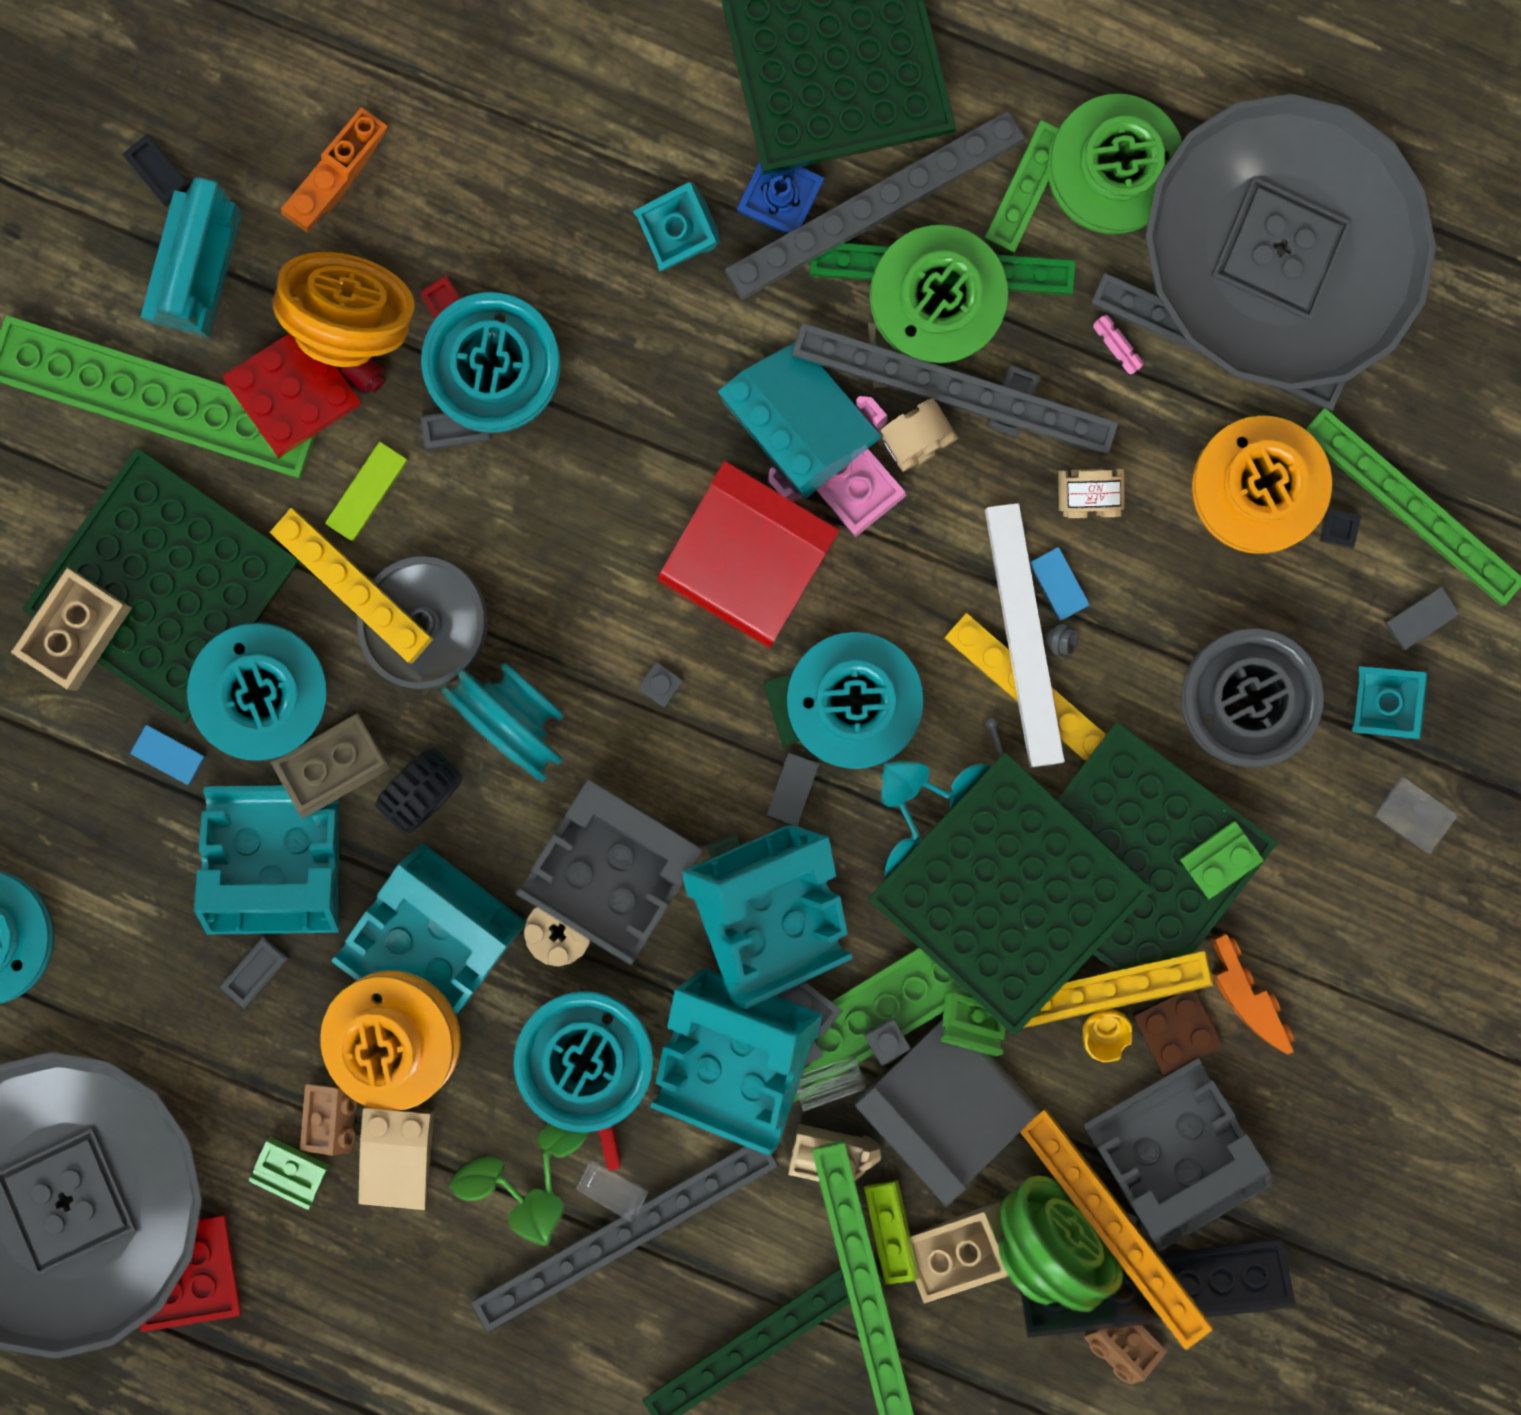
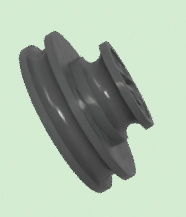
M1263 629L1235 631L1219 637L1205 646L1191 662L1185 674L1181 691L1182 713L1187 728L1195 741L1216 759L1241 767L1268 766L1284 761L1296 754L1307 744L1316 731L1321 719L1324 703L1321 678L1310 656L1288 637ZM1246 675L1255 676L1233 683L1227 689L1229 696L1222 699L1223 690L1228 682ZM1265 686L1269 690L1268 695L1252 702V706L1239 708L1229 714L1224 711V706L1246 696V692L1255 691ZM1205 714L1208 715L1212 724L1206 725L1203 722ZM1264 716L1262 719L1255 720L1251 724H1242L1234 721L1239 717L1241 720Z

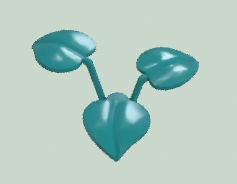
M897 761L884 764V772L882 774V781L884 783L881 792L882 802L887 807L899 806L912 832L911 839L901 840L891 851L886 863L884 879L890 875L923 839H919V832L905 802L913 799L919 793L920 788L924 786L945 798H951L950 807L952 808L992 764L979 763L967 767L955 778L949 791L943 790L927 781L930 771L924 763Z

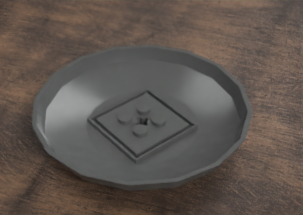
M1296 94L1236 102L1190 131L1157 179L1146 232L1157 295L1187 342L1237 378L1288 390L1348 381L1394 351L1426 303L1436 251L1425 189L1395 142L1348 107ZM1283 242L1285 244L1284 250L1288 254L1278 257L1276 255L1277 249L1273 245Z
M49 1052L0 1065V1349L59 1359L113 1346L162 1309L192 1259L202 1198L190 1142L156 1092L108 1061ZM62 1193L66 1197H73V1202L69 1204L70 1210L67 1207H61L59 1204L63 1200Z

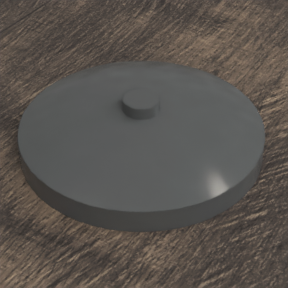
M419 556L395 562L373 579V582L434 638L411 664L403 659L371 627L357 616V633L360 647L369 664L379 675L402 687L429 690L448 685L457 680L459 676L456 672L460 668L468 671L472 667L485 643L488 615L481 591L465 571L452 563L438 558Z

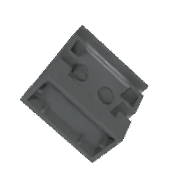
M587 779L567 811L560 827L552 835L531 869L525 883L516 894L632 965L683 884L682 871L694 866L702 853V849Z
M942 1019L937 1025L929 1028L910 1046L911 1049L901 1054L900 1058L891 1067L883 1070L853 1098V1101L866 1119L943 1204L948 1206L966 1189L965 1186L1035 1118L1041 1108L992 1055L941 1042V1037L944 1036L945 1028L942 1027Z
M1199 1058L1084 1124L1089 1137L1133 1212L1138 1216L1139 1222L1157 1253L1272 1186L1269 1168L1248 1135H1245L1236 1116L1214 1081H1211L1206 1074Z

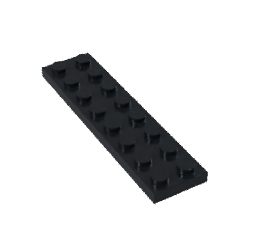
M1283 1240L1158 1254L1206 1318L1295 1308L1296 1301ZM1123 1267V1278L1120 1288L1111 1296L1104 1298L1101 1304L1090 1311H1078L1063 1305L1057 1300L1048 1305L1037 1303L1020 1290L1027 1338L1163 1323L1164 1321Z

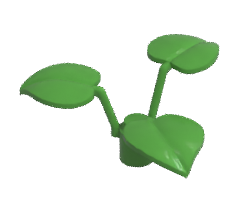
M547 1124L542 1129L538 1137V1144L540 1148L546 1150L543 1154L546 1191L534 1189L523 1198L503 1176H500L505 1166L501 1160L494 1157H482L467 1163L454 1175L450 1181L449 1188L458 1198L475 1201L488 1196L495 1189L497 1183L502 1184L520 1203L511 1210L508 1217V1223L512 1230L527 1240L548 1245L552 1231L559 1222L564 1210L562 1200L554 1195L552 1190L550 1157L552 1154L559 1158L570 1155L582 1145L590 1132L568 1131L551 1124Z

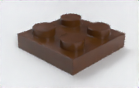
M1195 990L1174 994L1132 1015L1163 1076L1223 1046Z

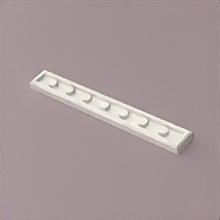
M1019 503L987 507L985 515L1029 768L1062 764L1064 757Z

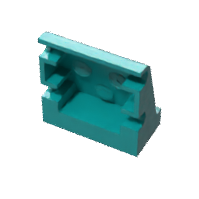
M194 178L187 193L174 190L140 316L146 322L210 338L243 211L236 203L230 202L231 198L222 188H218L217 182Z
M283 785L204 787L206 811H202L199 840L202 870H197L194 912L206 934L339 933L341 909L339 905V799L302 819Z
M789 824L682 871L687 896L695 899L728 993L737 1006L748 1009L852 959V954L843 950L838 942L839 938L848 935L841 897L831 892L826 882L836 877L829 837Z
M421 843L396 867L378 893L377 900L364 913L345 940L346 944L334 956L332 962L355 980L384 970H398L415 974L430 982L446 997L457 1017L509 946L518 937L525 927L526 921L424 843ZM375 993L376 996L382 999L380 994Z
M706 968L701 969L675 989L667 1025L668 1029L673 1030V1034L669 1042L663 1046L655 1084L662 1086L657 1098L651 1102L650 1107L770 1156L776 1150L782 1138L812 1042L818 1037L823 1014L776 995L748 1009H743L737 1006L731 999L722 974Z

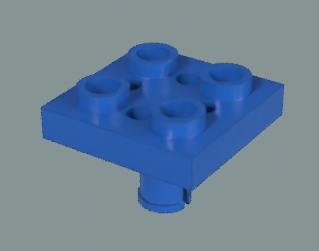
M759 161L737 207V212L787 235L803 226L824 183V177L802 167L763 175ZM794 199V204H797L799 200L800 205L794 207L791 205V202ZM775 207H777V208H778V212H777L776 214H771V213L769 212V208L771 209L772 212H775V211H776V208H775Z

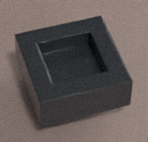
M1328 508L1325 513L1319 542L1349 549L1354 548L1361 515Z

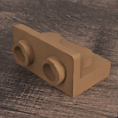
M314 1083L305 1084L300 1151L332 1156L351 1153L355 1141L354 1122L358 1102L350 1098L339 1087Z
M1142 1325L1093 1330L1084 1336V1339L1090 1344L1092 1352L1096 1356L1105 1359L1114 1368V1374L1121 1381L1129 1384L1145 1381L1167 1353Z

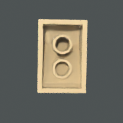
M367 1106L363 1108L360 1137L359 1204L418 1210L426 1209L435 1110L409 1108L395 1111L369 1108Z
M999 1202L970 1211L910 1236L919 1279L915 1282L924 1303L1009 1276L999 1257L998 1245L1002 1237L1005 1236L1001 1222V1206Z

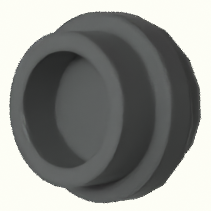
M1061 623L1045 632L1043 639L1054 655L1059 657L1071 656L1078 645L1079 634L1077 630L1072 629L1071 625Z

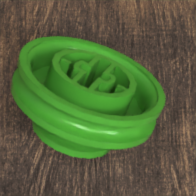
M1108 94L1093 98L1076 108L1059 126L1052 138L1046 164L1049 176L1048 183L1052 195L1059 207L1070 219L1088 230L1112 235L1139 230L1148 225L1157 179L1181 145V136L1171 119L1160 108L1145 99L1128 94ZM1106 141V142H1107V146L1101 148L1103 142ZM1166 152L1168 160L1164 162ZM1115 154L1117 161L1132 160L1123 169L1121 162L1102 164L1109 161ZM1140 175L1136 180L1131 181L1130 178L1132 176Z
M949 225L921 227L899 238L890 246L878 262L870 285L871 313L883 338L899 353L932 364H947L962 360L985 346L999 329L1008 301L1006 275L995 252L975 234ZM938 267L945 268L941 274L935 272L921 284L917 293L918 283L929 270ZM952 270L957 272L959 278L945 294L951 300L950 303L943 300L935 307L931 314L926 313L923 307L935 293L929 288V285L931 284L937 288ZM964 283L966 287V300L964 304L954 311V315L945 318L937 317L939 313L942 315L947 314L960 303L963 293L959 288ZM917 295L922 298L919 302L917 299ZM907 326L916 329L914 336H907L905 332Z
M1044 1176L1030 1177L1023 1182L1018 1190L1011 1192L1003 1200L1001 1205V1222L1005 1236L1002 1237L998 1245L999 1257L1013 1283L1026 1296L1044 1305L1054 1303L1057 1300L1069 1308L1078 1311H1090L1101 1304L1104 1298L1111 1296L1120 1288L1123 1278L1121 1264L1057 1181Z

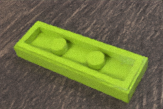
M379 442L325 524L354 543L408 463V460Z
M892 1180L867 1184L864 1186L884 1284L916 1281L919 1279L899 1181Z

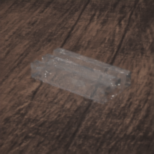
M855 1056L802 1074L796 1092L803 1112L866 1090ZM852 1068L853 1072L827 1079L805 1089L802 1088V1085ZM856 1080L855 1082H852V1083L843 1085V1084H845V1083H848V1082H851V1081ZM840 1086V1087H838V1088H835V1089L826 1091V1090H828V1089H831V1088ZM820 1093V1094H818V1095H815V1096L806 1098V1097H808V1096H811V1095Z

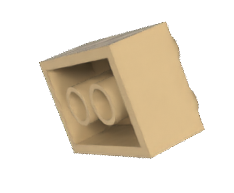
M67 568L11 653L67 690L77 691L132 607L77 571Z

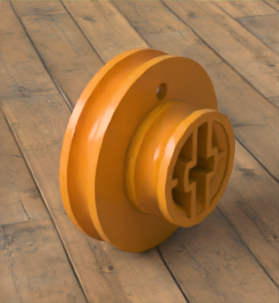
M336 252L307 253L289 260L279 272L277 289L273 298V310L276 318L289 333L296 337V343L300 349L317 361L339 367L359 366L368 362L373 356L387 354L400 347L407 338L415 307L411 291L391 271L372 261Z
M1274 416L1248 417L1222 429L1202 450L1192 477L1194 506L1206 529L1228 547L1252 554L1274 553L1303 540L1321 522L1329 506L1332 493L1331 469L1320 444L1301 426ZM1240 437L1247 440V446L1244 448H1240L1237 445V439ZM1270 457L1274 458L1280 463L1273 465ZM1269 476L1273 485L1268 489L1264 488L1258 491L1254 482L1259 478L1263 479ZM1290 477L1291 486L1290 491L1287 493L1284 485L1289 482Z
M384 970L360 978L344 989L333 1000L326 1011L321 1027L322 1056L332 1079L350 1098L369 1108L401 1111L423 1103L448 1081L455 1070L460 1055V1027L452 1006L434 985L409 972ZM375 993L380 994L382 1000L375 1002L373 995Z

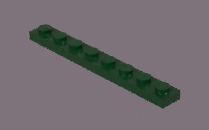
M839 1267L645 1396L642 1401L650 1414H684L848 1305L850 1299L842 1268ZM878 1271V1275H879V1279H880V1283H881L882 1281H884V1279H883V1277L881 1276L880 1272Z

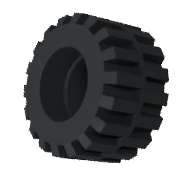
M435 747L427 749L413 759L385 787L378 796L375 807L403 835L411 833L448 800L461 784L463 775Z

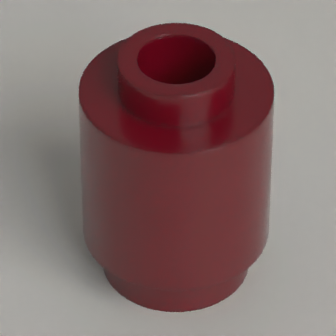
M373 357L368 362L359 366L339 367L341 368V374L364 394L370 391L376 393L387 380L384 377L386 369Z

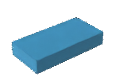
M1059 547L1029 562L1059 621L1090 605Z
M145 725L130 753L186 785H191L206 758L203 754L149 725Z

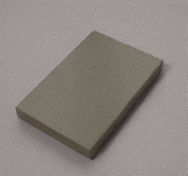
M358 713L308 740L292 752L270 762L302 819L390 770Z

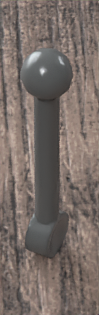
M988 717L985 725L991 730L1000 757L1004 753V749L997 730L998 720L995 717Z

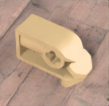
M798 1124L788 1175L819 1181L811 1147L844 1140L854 1180L866 1173V1170L872 1168L880 1161V1145L868 1136L863 1135V1138Z

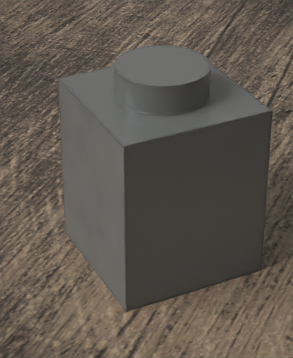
M892 1017L863 1033L881 1066L911 1049Z

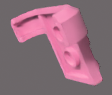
M859 396L856 399V407L877 432L880 433V430L887 423V414L872 397ZM869 449L865 450L816 490L855 537L907 496L902 487ZM774 467L770 469L768 481L777 493L792 502L802 498L779 469Z

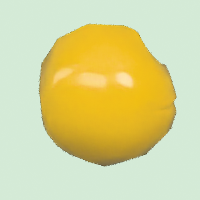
M1112 1008L1092 1013L1083 1024L1082 1040L1086 1051L1093 1059L1103 1063L1121 1059L1123 1050L1132 1044V1024L1126 1015Z

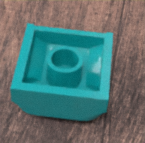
M688 182L633 211L655 256L659 271H664L699 253L709 252L720 243L719 231L704 197L693 182Z
M1359 666V686L1352 732L1420 740L1427 695V672Z

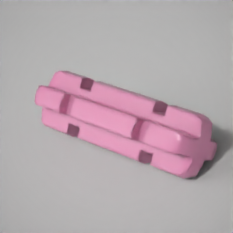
M1108 315L1100 317L1093 324V328L1099 336H1104L1103 341L1118 361H1123L1122 366L1127 373H1135L1143 366V360L1137 353L1134 354L1132 352L1133 347L1121 331L1113 327L1115 323Z

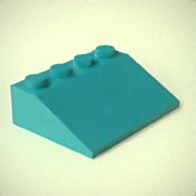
M795 343L743 370L717 392L727 409L805 500L882 437L821 365L792 356Z

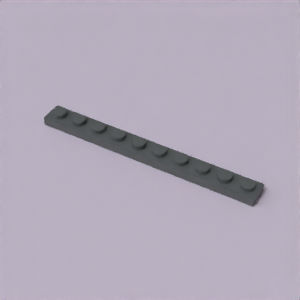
M1006 111L725 269V274L742 301L1024 142L1025 137L1009 111Z
M805 323L801 324L792 352V356L926 399L934 398L936 402L1106 456L1109 454L1118 422Z
M743 1146L474 1299L471 1304L484 1328L489 1332L777 1168L778 1164L772 1154L768 1156Z

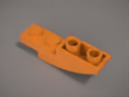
M361 107L321 154L319 164L282 206L281 214L308 233L325 212L329 214L353 183L380 143L388 126Z
M1224 933L1211 937V943L1223 969L1211 973L1229 1006L1265 1042L1286 1054L1294 1052L1290 1044L1294 1042V1037L1286 1023L1282 1025L1277 1012H1280L1281 1008L1273 993L1268 994L1267 990L1262 988L1252 992L1251 987L1255 986V982L1248 968L1242 969L1237 957L1242 954L1235 938H1229Z

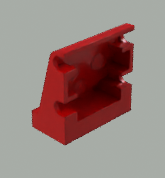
M724 461L661 570L657 581L770 649L805 592L812 577L836 541L839 530Z

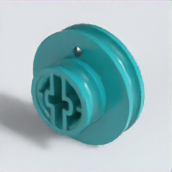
M485 292L459 299L439 314L425 337L422 348L421 367L425 385L431 397L449 418L474 431L501 433L526 425L547 407L558 386L561 358L557 341L551 328L535 308L511 295ZM498 314H503L506 320L502 323L496 321L495 317ZM498 344L496 356L503 368L494 367L491 389L488 392L490 375L483 366V363L492 364L494 346ZM510 350L515 354L518 362H513L509 355ZM470 369L476 374L475 383L470 374ZM516 372V374L518 375L516 380L512 383L510 387L504 389V384H511Z
M246 623L231 627L218 634L199 653L188 679V705L197 728L213 746L236 758L255 761L269 760L292 752L312 735L324 712L326 680L318 657L301 637L277 625ZM235 644H243L245 652L242 654L235 653ZM247 670H253L259 687L268 685L271 689L264 696L270 715L267 717H262L255 697L246 700L244 697V693L249 692L250 689L249 682L244 673ZM262 670L268 671L278 680V686L282 691L281 702L278 707H276L274 702L278 693L277 683L270 674L264 676ZM238 678L240 686L236 690L235 698L231 696L233 683ZM236 702L243 711L250 709L253 718L246 717L240 713L235 707Z
M842 633L817 643L798 662L788 686V715L797 737L816 757L829 764L843 768H868L893 758L910 742L922 716L923 689L913 663L896 645L884 638L869 633ZM849 676L851 678L864 676L877 687L866 689V682L853 680L843 684V690H833L838 682ZM858 686L860 695L880 694L881 701L880 705L860 706L861 714L851 715V706L832 707L831 696L850 695V687ZM806 697H811L814 700L812 708L808 709L803 706V700ZM869 710H878L875 717L867 723L853 725L841 721L834 713L844 712L846 719L860 720L868 717Z
M506 662L501 666L504 672L502 681L499 683L487 681L484 685L466 670L460 668L456 672L459 676L458 685L452 688L444 685L440 690L442 694L488 741L514 763L523 767L543 783L548 778L545 774L546 766L549 763L560 765L563 761V758L544 740L548 735L545 731V723L552 718L561 721L565 715Z
M0 871V1004L26 993L44 974L53 953L54 925L50 911L40 894L21 878ZM20 960L23 964L22 969L16 971L13 966Z
M571 992L547 1002L531 1016L523 1027L514 1053L515 1078L519 1091L528 1106L549 1124L573 1132L598 1131L611 1127L626 1118L644 1097L653 1072V1047L645 1025L638 1015L625 1003L610 995L599 992ZM609 1013L613 1016L611 1024L602 1021L604 1014ZM579 1034H586L583 1041L576 1040L565 1052L563 1065L568 1067L565 1072L562 1066L561 1055L568 1044L567 1042ZM592 1035L599 1036L602 1041L591 1059L592 1062L598 1064L597 1068L589 1065L579 1082L573 1080L570 1075L579 1061V1058L573 1056V1052L581 1055ZM607 1044L611 1055L610 1066H608L602 1078L594 1082L585 1083L587 1078L592 1081L596 1079L603 1070L607 1055L602 1053Z

